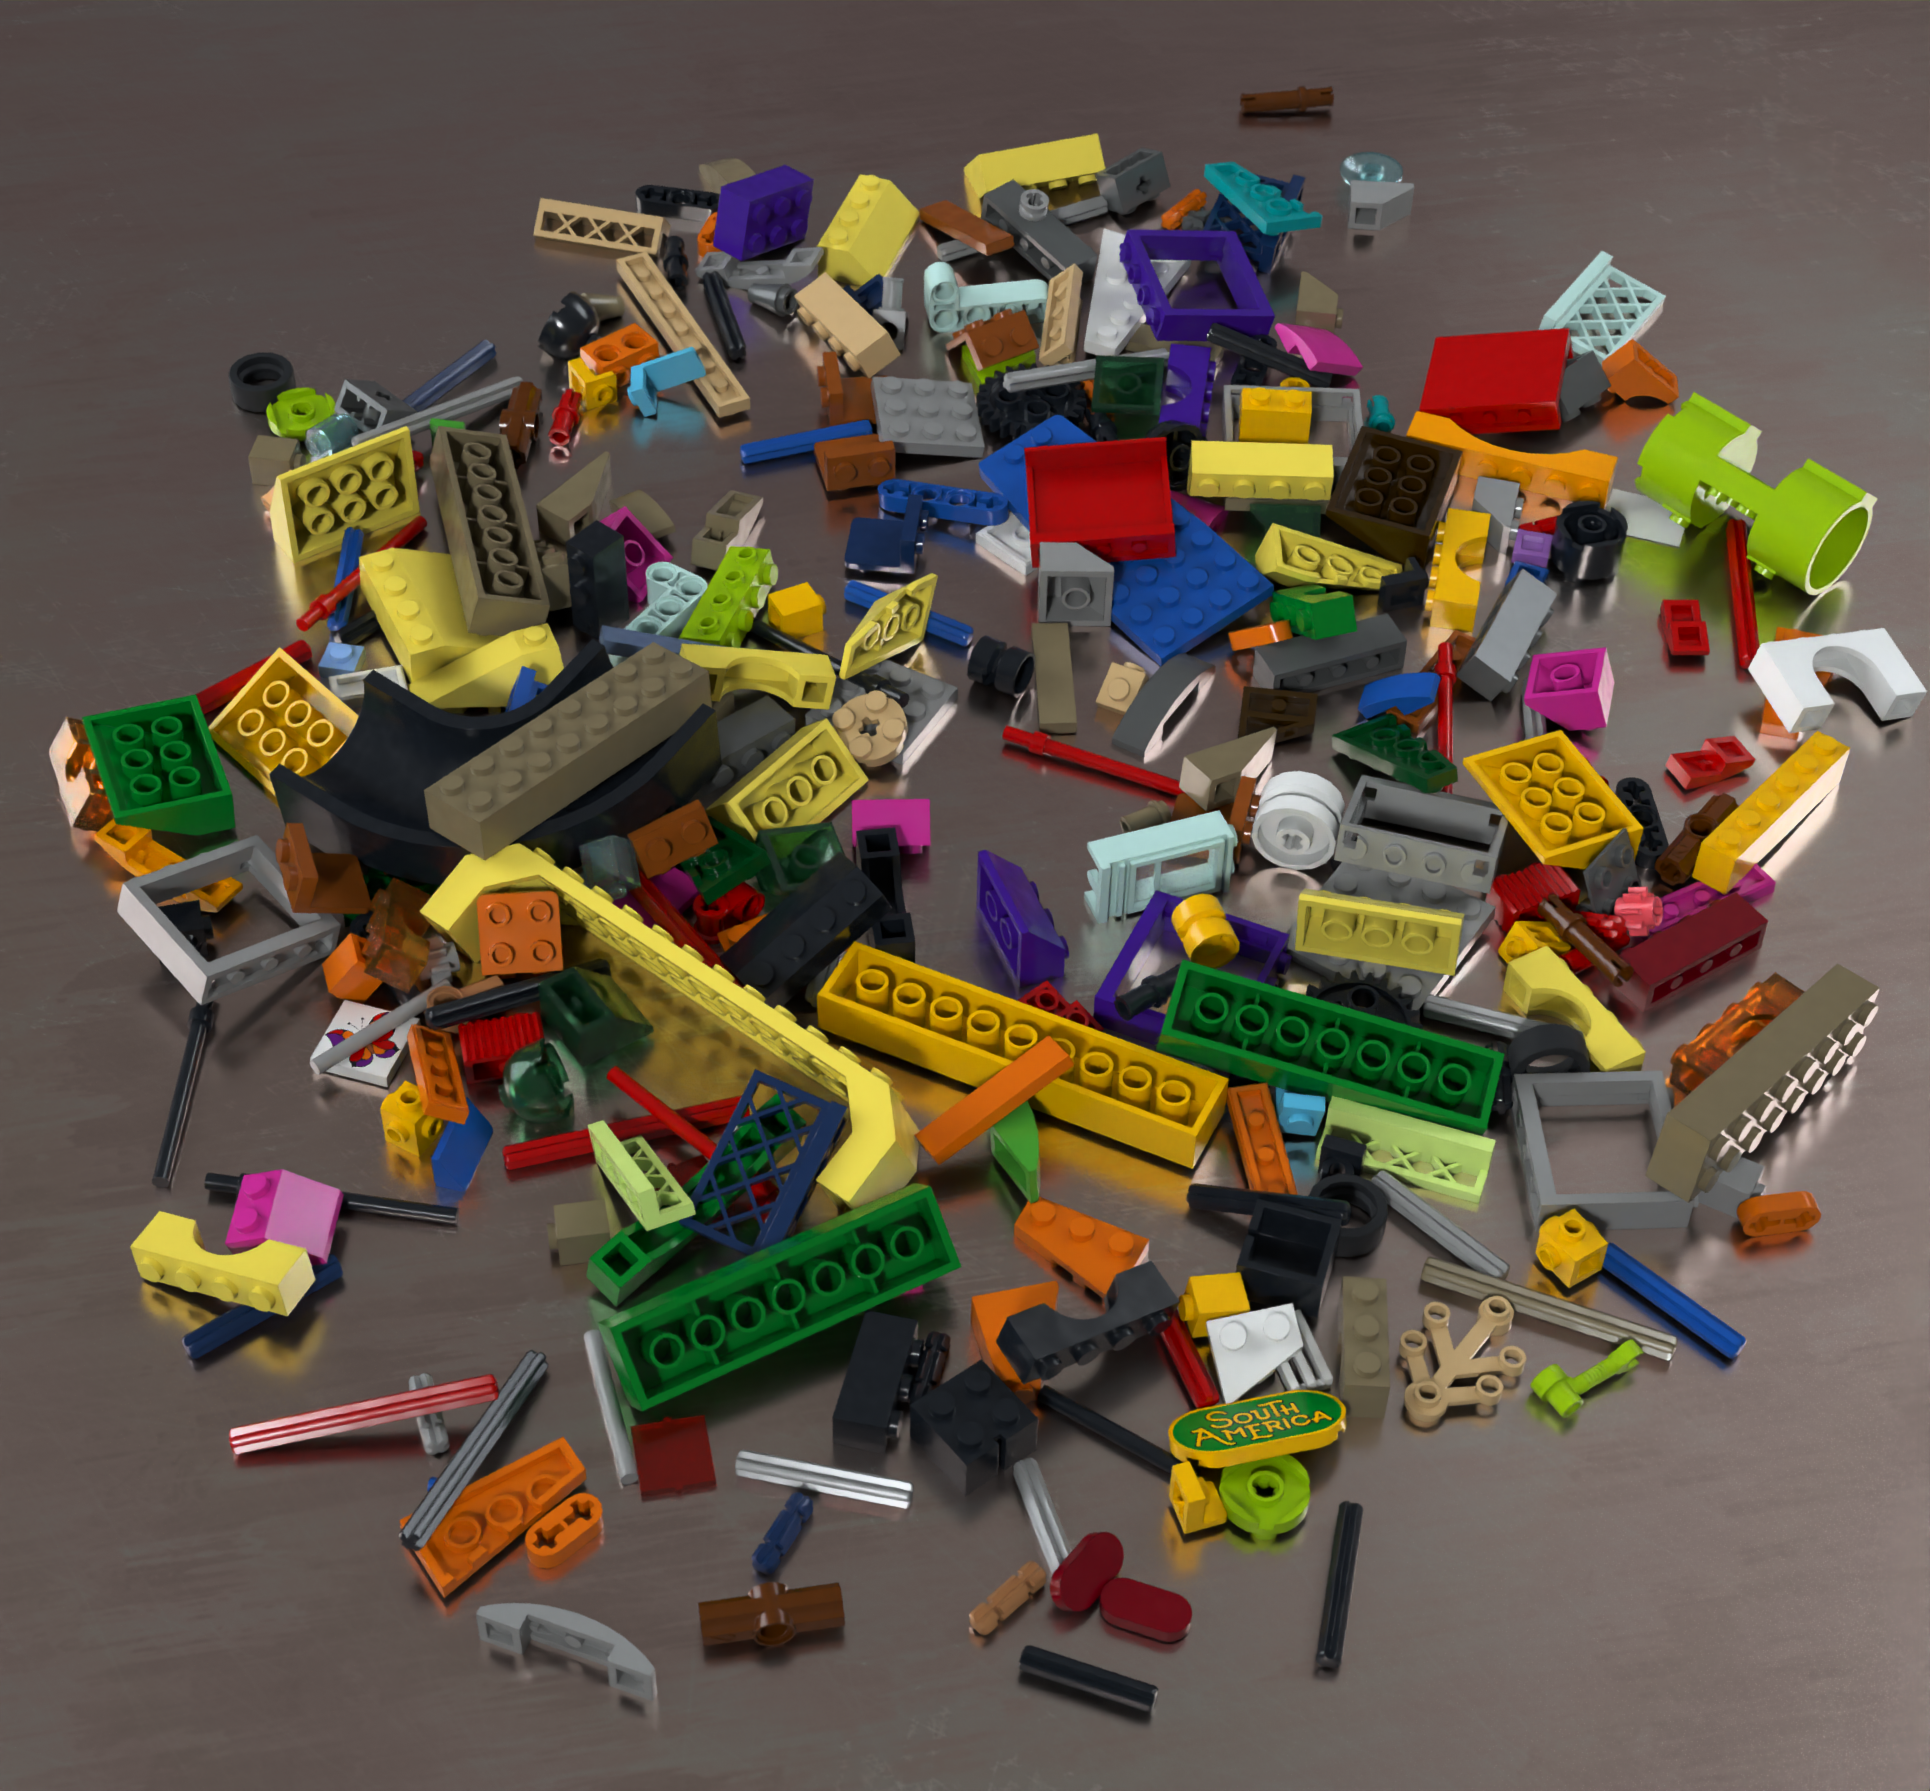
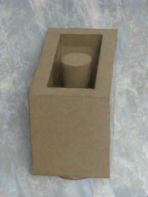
M1301 272L1295 325L1321 328L1334 334L1335 328L1342 327L1343 308H1337L1338 294L1310 273Z

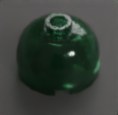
M544 1038L520 1047L508 1058L503 1069V1084L498 1086L503 1105L507 1109L512 1107L515 1113L523 1120L536 1124L558 1122L572 1117L574 1113L573 1093L566 1097L564 1095L563 1083L569 1081L567 1072L554 1046L550 1042L544 1044Z

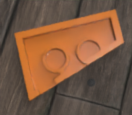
M1039 1197V1201L1030 1203L1028 1200L1014 1223V1235L1051 1264L1058 1263L1073 1275V1281L1084 1290L1089 1287L1102 1297L1103 1305H1105L1104 1297L1115 1275L1140 1265L1149 1250L1150 1239L1042 1197Z

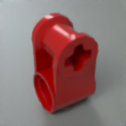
M745 881L708 906L701 895H698L693 903V910L697 915V921L693 928L708 945L719 944L717 933L758 917L764 907L765 896Z

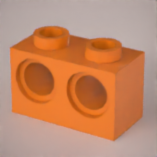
M633 323L581 347L580 357L589 369L595 371L596 375L613 371L617 378L618 389L631 383V367L659 358V344L657 340L640 326Z

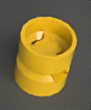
M1211 894L1194 895L1183 900L1173 911L1171 922L1191 962L1218 969L1235 958L1239 951L1240 942L1230 923L1226 920V915L1216 897Z

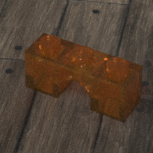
M66 717L48 752L71 827L84 831L98 832L114 817L82 720Z
M396 878L392 879L386 890L380 888L376 892L370 905V910L374 913L366 927V932L370 933L362 950V954L366 955L364 973L406 993L410 991L428 962L430 941L422 938V936L430 926V923L419 911L432 897L431 895Z

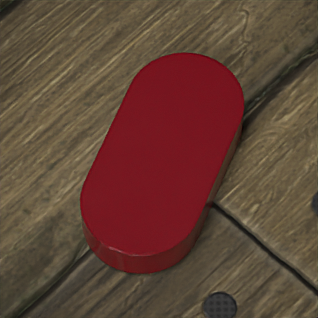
M1092 1532L1087 1534L1054 1571L1050 1581V1594L1058 1608L1067 1612L1088 1609L1100 1596L1103 1587L1120 1572L1124 1562V1550L1120 1540L1110 1532Z
M1130 1578L1113 1579L1101 1591L1100 1612L1104 1619L1112 1625L1166 1642L1177 1641L1183 1638L1190 1630L1192 1621L1191 1605L1183 1596Z

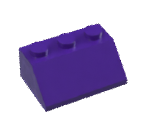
M987 850L978 851L976 907L1018 987L1023 988L1045 982L1046 980L1064 977L1065 959L1069 958L1068 945L1064 936H1058L1050 910L1048 908L1043 909L1036 884L1033 881H1028L1021 867Z

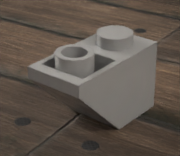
M1351 180L1348 199V229L1381 230L1411 214L1414 184Z
M1478 476L1471 511L1491 514L1487 542L1499 553L1506 554L1509 540H1516L1520 520L1517 519H1521L1524 498L1518 497L1520 483Z

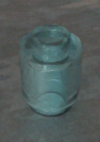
M345 413L340 415L333 414L306 431L305 445L311 455L322 459L352 444V437L358 435V429L349 415Z

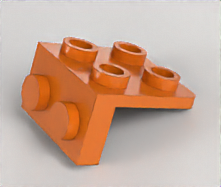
M554 890L490 893L482 894L478 897L477 915L482 975H497L500 979H509L516 977V973H533V976L537 977L554 971L564 970L565 953L564 946H562L559 896Z

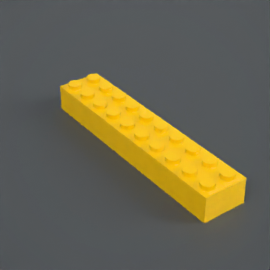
M856 941L853 942L817 994L818 1028L977 1088L1049 1035L1070 1056L1074 1066L1027 1100L1032 1109L1191 1169L1194 1168L1224 1114L1229 1078Z

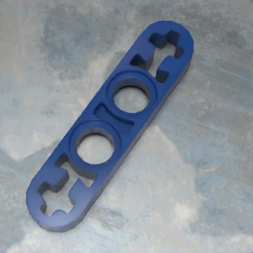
M902 479L886 480L878 486L879 505L887 511L905 513L908 496L913 494L923 495V500L932 499L923 501V510H929V517L987 526L1001 525L1009 518L1008 500L998 493Z

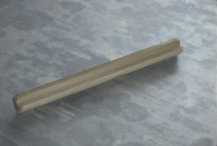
M1428 1257L1422 1269L1421 1279L1424 1282L1483 1301L1491 1296H1501L1509 1301L1516 1312L1617 1345H1622L1626 1341L1633 1339L1645 1354L1669 1361L1674 1356L1677 1346V1337L1675 1335L1434 1257Z

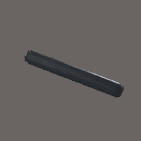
M599 958L565 968L563 971H554L433 1006L425 1011L426 1023L429 1029L437 1031L608 981L612 975L610 964L607 960Z

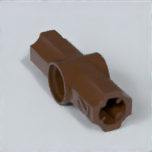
M521 382L519 386L513 388L508 409H502L500 416V434L507 435L515 469L526 463L531 442H536L538 439L542 390L535 387L532 382Z
M1726 793L1719 796L1713 795L1698 813L1686 818L1682 832L1656 861L1655 870L1660 874L1662 881L1672 886L1677 883L1684 884L1693 874L1701 842L1739 807L1734 797Z
M767 1582L753 1587L747 1596L698 1603L703 1646L754 1639L760 1645L776 1646L790 1641L797 1632L845 1626L843 1599L839 1582L788 1589V1586L783 1583Z

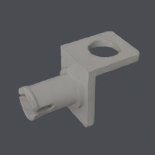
M883 277L882 307L873 309L872 317L880 325L887 322L896 325L898 334L893 342L898 350H902L904 348L906 319H909V313L901 308L904 279Z

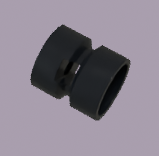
M985 635L981 637L972 651L967 667V675L969 679L989 687L995 684L996 690L1017 698L1023 694L1030 683L1036 658L1034 653L1016 646L1007 649L1006 642Z

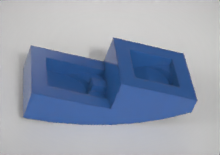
M1420 672L1399 674L1376 680L1365 685L1358 710L1368 719L1396 706L1405 716L1435 701L1441 677L1437 673Z

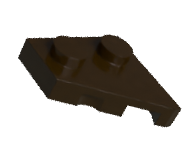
M1244 686L1238 738L1271 727L1277 729L1275 743L1314 733L1318 694Z

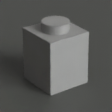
M1740 1157L1731 1172L1723 1171L1719 1175L1717 1182L1708 1193L1701 1191L1698 1194V1202L1738 1219L1737 1208L1741 1203L1752 1197L1764 1195L1767 1186L1761 1184L1760 1181L1765 1166Z

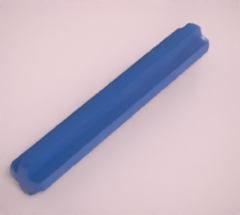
M865 419L745 443L740 446V456L744 464H751L814 451V444L817 442L873 434V430L869 420Z
M349 527L345 530L334 587L359 565L364 533L361 529L355 530ZM354 590L336 605V611L328 617L327 627L330 631H337L348 624Z
M850 580L844 588V598L847 601L870 609L876 600L888 595L886 592L855 580ZM930 610L925 632L963 647L968 646L974 636L972 626Z
M1608 1243L1603 1268L1728 1358L1737 1357L1746 1344L1744 1336L1617 1245Z

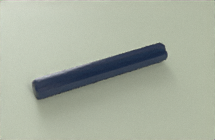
M488 340L481 341L402 401L417 412L425 410L493 359L497 354L495 351L496 346Z
M329 1254L327 1264L312 1265L316 1280L301 1299L343 1275L342 1266L333 1254ZM240 1304L183 1336V1347L192 1359H197L277 1313L263 1312L254 1307Z

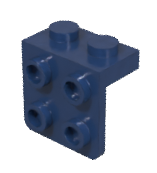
M909 494L904 521L854 518L851 523L844 565L850 569L914 574L918 554L923 555L925 533H922V531L927 532L929 523V510H923V495Z

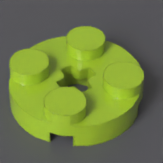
M294 388L277 395L278 401L273 406H271V402L267 406L266 412L269 428L281 438L307 441L316 438H329L334 433L333 426L337 422V412L334 411L336 404L334 399L327 393L323 397L322 395H317L316 389Z
M1288 1454L1224 1467L1219 1497L1227 1512V1517L1232 1523L1247 1532H1251L1257 1539L1271 1540L1277 1534L1293 1529L1305 1518L1311 1495L1309 1488L1310 1480L1303 1465ZM1259 1486L1262 1489H1267L1270 1486L1274 1488L1272 1497L1264 1498L1257 1495L1255 1487Z

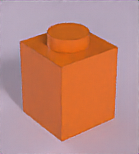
M350 933L322 963L329 993L337 998L347 999L363 1004L390 975L383 945Z

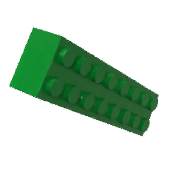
M1183 959L1155 1050L1162 1054L1261 1083L1267 1082L1268 1085L1298 1094L1325 1097V1102L1330 1103L1332 1096L1479 1136H1483L1487 1129L1505 1055L1491 1049Z
M913 1183L602 1320L597 1324L629 1405L640 1411H645L961 1268V1264L931 1186Z

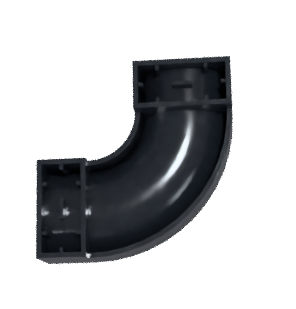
M592 639L553 681L531 701L509 712L484 717L461 716L443 711L377 671L372 670L363 679L364 698L357 722L339 751L325 765L306 776H299L281 764L269 774L285 826L287 823H303L308 842L325 853L353 854L358 858L359 862L390 875L421 883L441 885L464 856L473 853L430 828L424 790L614 668L608 658L605 646ZM703 703L676 733L509 845L520 843L531 851L538 847L554 859V866L560 870H563L565 866L575 869L602 857L604 851L611 849L613 845L621 846L629 841L628 834L655 821L665 811L671 813L685 806L722 766L716 710Z

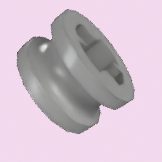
M1036 189L1023 192L1019 204L1020 215L1029 221H1041L1047 216V207L1049 205L1047 194Z

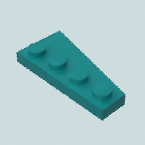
M1235 162L1205 165L1204 177L1265 235L1276 236L1281 232L1321 227L1323 215L1316 211L1309 214L1303 210L1304 204L1298 200L1292 199L1289 202L1280 197L1281 190L1273 185L1260 184V177Z

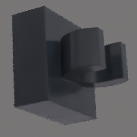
M1326 1134L1321 1147L1318 1167L1320 1181L1325 1177L1337 1174H1350L1361 1177L1367 1145Z

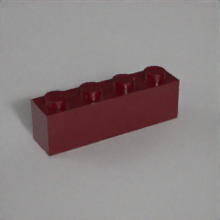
M1736 892L1722 900L1717 899L1704 910L1692 916L1687 915L1683 917L1676 925L1663 932H1655L1648 940L1633 948L1627 947L1622 950L1618 955L1633 967L1634 972L1628 982H1625L1618 976L1623 985L1616 988L1644 1013L1759 950L1762 947L1769 921Z

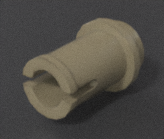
M1153 799L1148 802L1147 807L1121 817L1119 820L1123 833L1165 824L1170 821L1171 813L1163 800L1157 802Z

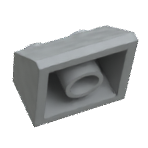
M1040 542L1038 623H1068V626H1111L1114 567L1078 543Z

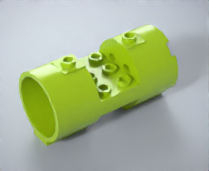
M1695 392L1689 401L1681 403L1682 410L1674 417L1667 414L1650 435L1637 464L1643 468L1641 477L1635 479V486L1640 493L1671 511L1672 514L1669 519L1686 529L1690 523L1702 529L1703 526L1710 524L1721 516L1730 505L1742 514L1755 520L1748 537V555L1746 557L1757 563L1753 570L1770 580L1777 575L1809 595H1818L1832 586L1843 575L1866 539L1872 522V507L1878 498L1809 458L1803 467L1790 473L1776 488L1771 487L1750 474L1757 455V439L1762 431Z

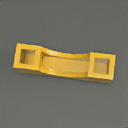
M1448 508L1446 522L1439 521L1436 542L1443 544H1435L1432 565H1438L1439 567L1432 566L1428 588H1435V590L1428 589L1425 611L1432 612L1431 627L1473 633L1481 582L1467 576L1460 569L1469 565L1483 563L1491 514Z

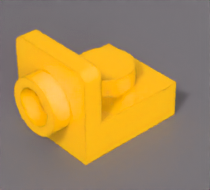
M581 358L568 361L569 389L572 388L575 392L581 394V404L586 410L617 401V378L613 371L596 375L595 371L589 369Z
M1516 921L1500 945L1498 953L1508 964L1510 961L1545 946H1548L1557 956L1569 951L1571 946L1558 937V932L1549 922Z
M1190 1461L1173 1465L1169 1499L1184 1533L1187 1534L1225 1523L1227 1521V1512L1212 1481L1205 1482L1203 1477L1197 1478Z

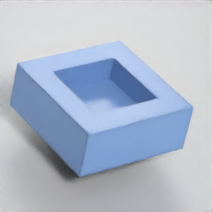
M329 642L318 665L320 677L328 678L335 675L360 672L366 659L365 647Z

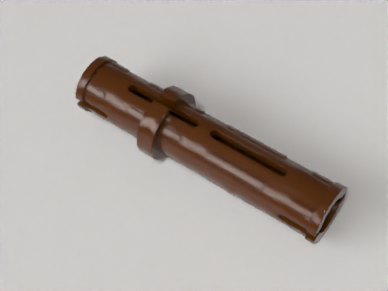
M1299 86L1297 90L1242 93L1240 95V106H1243L1241 107V112L1245 114L1249 112L1286 109L1306 111L1310 107H1332L1334 104V94H1331L1333 93V88L1328 86L1325 88L1306 89L1305 86Z
M1555 894L1548 896L1553 905L1547 902L1545 898L1541 901L1537 912L1558 930V937L1563 942L1571 943L1615 987L1623 985L1618 976L1625 982L1629 981L1634 972L1633 967L1627 964L1587 926L1585 917L1579 913L1574 914Z

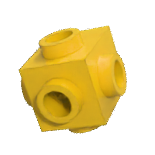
M406 1080L394 1093H390L384 1099L380 1107L385 1140L418 1157L444 1131V1120L424 1115L418 1086Z
M1572 1209L1560 1217L1552 1216L1542 1224L1539 1229L1535 1254L1546 1269L1551 1270L1570 1288L1602 1270L1608 1242L1599 1234L1598 1229L1593 1223L1586 1221L1575 1209Z

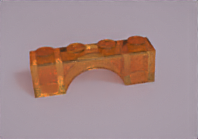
M1776 972L1763 983L1760 981L1756 982L1743 1000L1738 1004L1732 1002L1725 1009L1719 1020L1714 1024L1707 1023L1699 1031L1695 1040L1689 1045L1684 1043L1676 1049L1670 1060L1673 1067L1669 1083L1688 1096L1735 1054L1733 1051L1735 1046L1749 1042L1798 999L1804 991Z

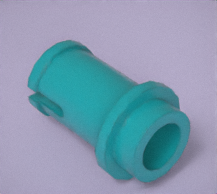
M1375 395L1372 397L1374 406L1370 399L1367 402V409L1370 415L1368 427L1390 433L1395 426V418L1389 411L1388 399L1383 395Z

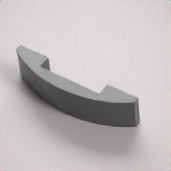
M1186 653L1178 654L1169 659L1152 675L1137 694L1112 737V744L1145 757L1161 738L1163 724L1192 690L1195 692L1201 690L1216 672V666Z

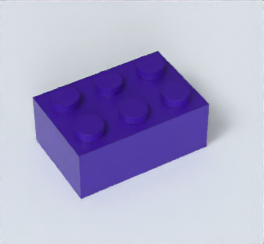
M783 165L721 186L713 246L740 261H744L804 239L808 230V216L813 198L814 179L787 165Z

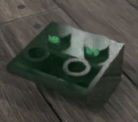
M573 966L538 983L541 1016L583 1067L654 1032L651 1023L610 976Z

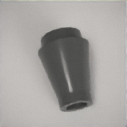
M753 283L748 290L749 302L755 303L779 316L792 314L798 304L794 297L797 291L789 284Z

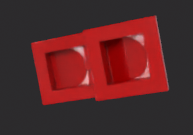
M1663 599L1660 606L1661 618L1671 654L1709 655L1706 621L1701 620L1699 600Z
M1736 736L1705 739L1700 751L1670 754L1665 766L1687 790L1710 785L1729 778L1752 766L1756 759Z

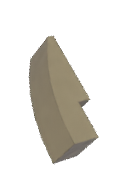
M726 158L699 165L700 172L714 193L719 194L721 186L756 175L746 163L737 158Z
M730 490L706 513L705 527L693 537L691 565L717 570L730 546L743 547L762 507L763 497Z

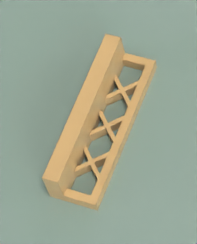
M540 198L533 236L541 239L634 254L647 252L649 256L658 257L662 237H669L671 225L664 217ZM546 218L560 220L564 223L563 226L554 232L544 231ZM578 223L591 225L595 230L585 237L576 235L572 227ZM610 228L622 230L626 234L617 241L612 242L608 241L602 232ZM567 230H569V232L571 233V235H569V234H563V233L566 232ZM638 233L653 235L651 248L639 246L633 237ZM600 235V237L602 238V240H600V239H594V238H595L596 236ZM630 240L633 245L625 244V242Z
M1075 263L1049 281L1039 361L1044 366L1075 362L1082 309L1080 292L1083 271Z

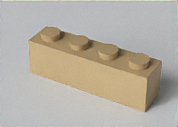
M826 272L794 295L801 307L797 310V313L808 327L813 324L812 327L822 341L827 340L832 350L836 351L839 357L844 354V360L854 372L859 369L869 379L901 355L888 331Z

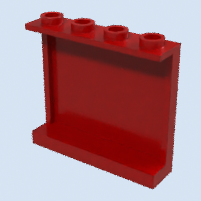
M1570 329L1436 337L1419 411L1450 418L1469 434L1560 429L1562 420L1559 400L1567 359H1573L1574 356Z
M1166 437L1024 448L1032 568H1039L1040 542L1078 543L1106 562L1176 557Z

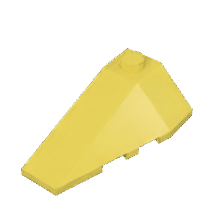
M1272 523L1255 554L1256 569L1271 583H1279L1288 587L1316 584L1328 589L1379 591L1382 576L1403 572L1401 564Z
M931 573L873 603L845 644L839 678L846 680L923 641L938 575Z
M548 623L512 631L408 685V691L431 705L452 714L464 713L468 708L488 707L489 713L501 712V707L507 706L512 687L522 666L535 670L534 680L546 685L553 681L564 669L558 644Z

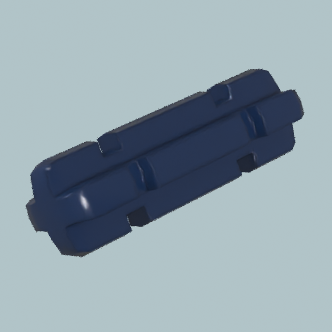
M800 1492L791 1494L784 1505L787 1509L780 1511L763 1538L765 1543L759 1544L752 1555V1566L757 1571H761L766 1575L775 1572L781 1562L779 1557L785 1556L803 1528L800 1524L805 1523L813 1512V1500L809 1496H804Z

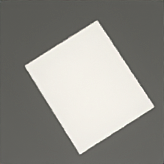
M1612 489L1606 510L1610 512L1612 507L1625 517L1628 524L1627 535L1677 547L1680 546L1685 528L1669 519L1672 514L1671 511L1647 496Z

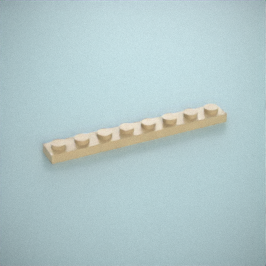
M642 252L616 259L617 271L673 352L689 347H694L706 369V375L693 381L718 417L733 415L750 409V397L649 254Z

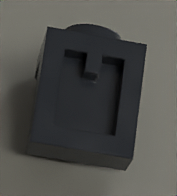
M1415 557L1406 558L1404 572L1381 577L1378 605L1383 613L1423 605L1425 590L1429 587V578L1426 570L1419 566Z

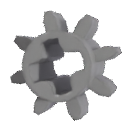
M441 936L421 940L423 949L413 951L420 980L430 978L432 986L444 979L453 982L451 973L460 970L459 958L454 942L443 943Z

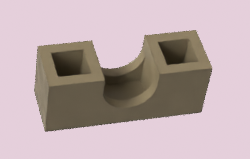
M1342 1276L1337 1306L1338 1343H1342L1339 1400L1342 1401L1346 1408V1416L1384 1419L1390 1391L1387 1279Z

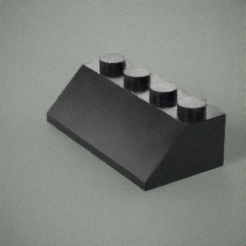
M838 851L723 953L720 959L744 986L748 984L755 988L766 998L764 1003L774 1009L777 1005L783 1006L850 947L854 941L859 939L887 914L892 907L868 877L841 851Z

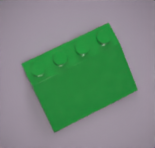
M196 694L82 717V724L116 824L195 836L236 828L233 794Z

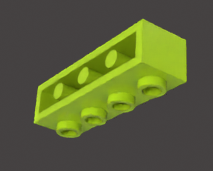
M730 546L681 632L679 639L740 648L747 631L749 632L752 629L753 617L755 618L759 609L764 607L771 587L778 580V568L773 563L770 549Z

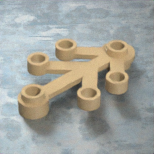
M1491 1296L1484 1300L1479 1307L1477 1323L1455 1350L1448 1331L1449 1308L1440 1302H1431L1425 1306L1422 1323L1430 1332L1440 1367L1432 1378H1430L1423 1358L1427 1345L1425 1335L1417 1330H1408L1401 1335L1399 1353L1406 1359L1412 1383L1405 1390L1404 1404L1414 1419L1420 1422H1433L1446 1412L1448 1406L1476 1403L1486 1406L1496 1405L1502 1396L1503 1383L1494 1375L1504 1374L1509 1377H1516L1523 1372L1526 1355L1522 1349L1516 1346L1503 1348L1499 1356L1472 1359L1490 1336H1502L1511 1329L1514 1310L1507 1299L1501 1296ZM1430 1315H1438L1442 1319H1433ZM1407 1343H1415L1419 1347L1412 1348L1409 1347ZM1506 1359H1514L1518 1363L1511 1364L1508 1363ZM1480 1377L1477 1380L1476 1386L1448 1388L1455 1379ZM1482 1388H1491L1495 1392L1488 1393L1485 1392Z

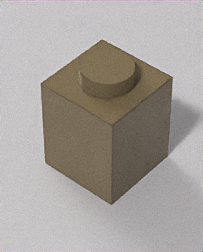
M258 435L248 456L252 482L256 485L274 486L276 476L286 473L290 469L294 470L306 465V457L300 451L299 439Z
M605 1199L553 1205L555 1223L547 1224L549 1249H558L560 1266L589 1262V1258L610 1240Z

